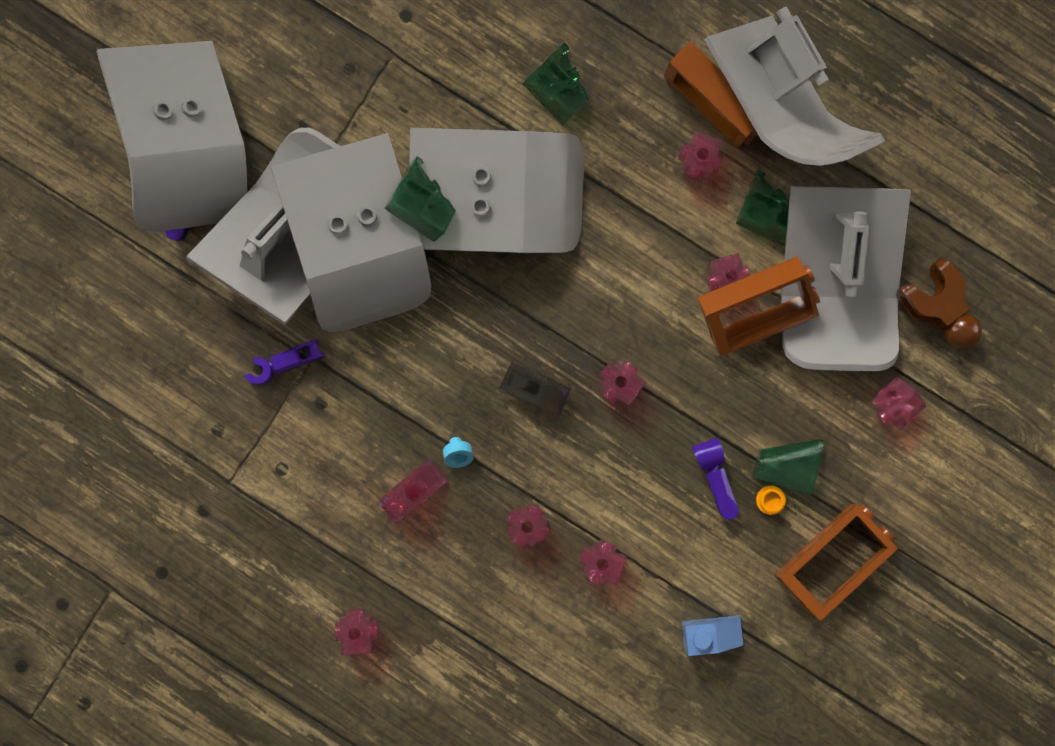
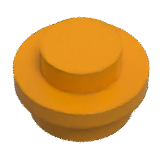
M765 486L759 490L756 496L757 507L761 512L768 515L778 514L783 510L786 503L785 494L776 486Z

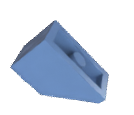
M740 615L682 621L684 650L688 656L720 653L743 646Z

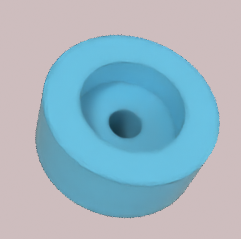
M459 437L451 438L450 443L443 449L445 464L452 468L464 467L470 464L474 458L471 445L468 442L461 441Z

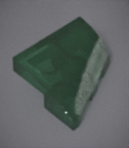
M565 42L522 83L562 126L589 100L585 88L579 82L580 75L577 68H572L567 55L569 47Z
M416 156L384 209L435 242L445 234L456 210L449 199L442 195L441 187L437 181L429 179L421 168V165L424 163L423 160Z
M758 170L746 194L736 224L785 246L789 201L780 188L775 191L763 179L766 174Z
M814 439L812 441L760 449L752 477L812 495L822 457L824 440Z

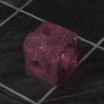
M694 131L689 144L684 143L680 151L678 160L683 161L680 170L686 171V176L696 180H702L703 177L708 179L712 171L717 173L723 156L718 155L723 140Z
M737 253L711 260L707 266L709 276H706L709 291L712 292L750 276V271L747 265H742L740 255Z
M625 360L622 364L618 361L613 366L607 364L598 377L602 380L599 385L603 389L601 395L614 404L619 400L626 406H630L646 381L637 376L636 374L639 370ZM617 377H620L624 380V386L622 388L618 387L615 384V380Z
M896 377L886 388H883L872 400L878 410L876 413L877 417L887 426L892 423L900 430L908 423L913 422L917 415L926 407L918 391L899 377Z
M529 504L528 508L521 505L519 510L513 508L505 524L509 525L507 533L512 535L510 540L523 548L527 544L534 547L536 541L542 543L550 529L545 526L548 522L547 518L543 517L545 512L532 504ZM529 521L533 524L531 532H524L522 530L524 522Z
M600 540L599 545L592 542L590 548H584L579 564L583 565L582 572L587 574V580L599 585H603L604 581L617 585L627 557L625 554L615 551L616 545ZM599 559H606V563L603 566L596 565Z
M365 609L348 610L347 615H343L339 619L340 623L335 624L336 641H341V655L372 653L374 650V639L379 637L378 621H373L372 613L365 614ZM354 628H357L360 634L355 633Z

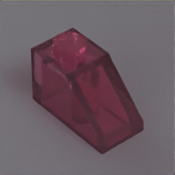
M428 459L393 487L377 503L393 522L397 524L448 480L433 462Z

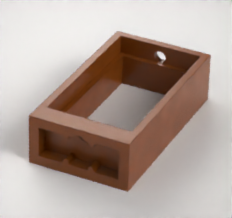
M689 41L669 62L664 77L737 149L743 143L748 146L758 136V133L723 72Z
M798 256L697 297L711 339L720 356L819 316L816 304L820 303V298L815 287H811V283L815 282L809 265L803 266ZM797 282L800 292L799 297L723 327L719 316L720 313Z
M849 504L775 574L812 616L819 621L823 620L898 549L892 543L895 539L894 536L883 526L879 529L872 521L875 516L863 504L860 507L856 504ZM856 517L883 547L827 600L820 604L798 581L794 574Z

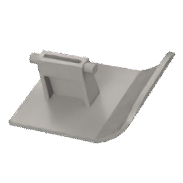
M787 6L776 12L782 22L779 25L773 16H769L704 39L760 139L782 156L801 164L822 166L848 160L885 142L881 133L849 126L826 110L810 79L814 78L818 87L828 82L829 79L824 72L827 66L797 15L792 16Z
M201 41L97 49L99 63L128 157L132 188V207L136 223L141 229L148 232H162L218 223L247 193V166L244 142L213 42Z
M298 128L291 132L281 143L256 184L186 256V260L285 325L310 297V291L271 166L337 148L340 145L311 128Z
M410 128L409 202L424 249L518 253H564L574 250L578 244L582 229L584 152L577 136L569 133Z
M388 133L271 166L306 277L316 317L323 330L340 332L412 310L423 304L430 297L431 281L423 244Z
M791 186L784 261L798 256L803 266L809 265L815 282L811 283V287H815L820 298V303L816 304L819 313L818 317L781 331L785 355L792 363L805 369L837 371H882L895 364L899 354L898 299L896 294L900 285L911 195L910 189ZM797 282L782 288L781 304L800 296Z

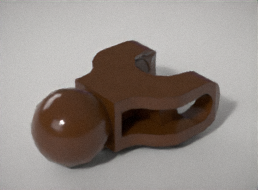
M940 258L930 267V275L936 285L934 296L925 295L912 284L903 285L897 290L896 297L907 314L917 321L932 323L937 330L944 328V337L953 348L966 350L974 347L979 342L982 335L981 324L973 315L965 313L970 309L964 301L965 279L947 259Z

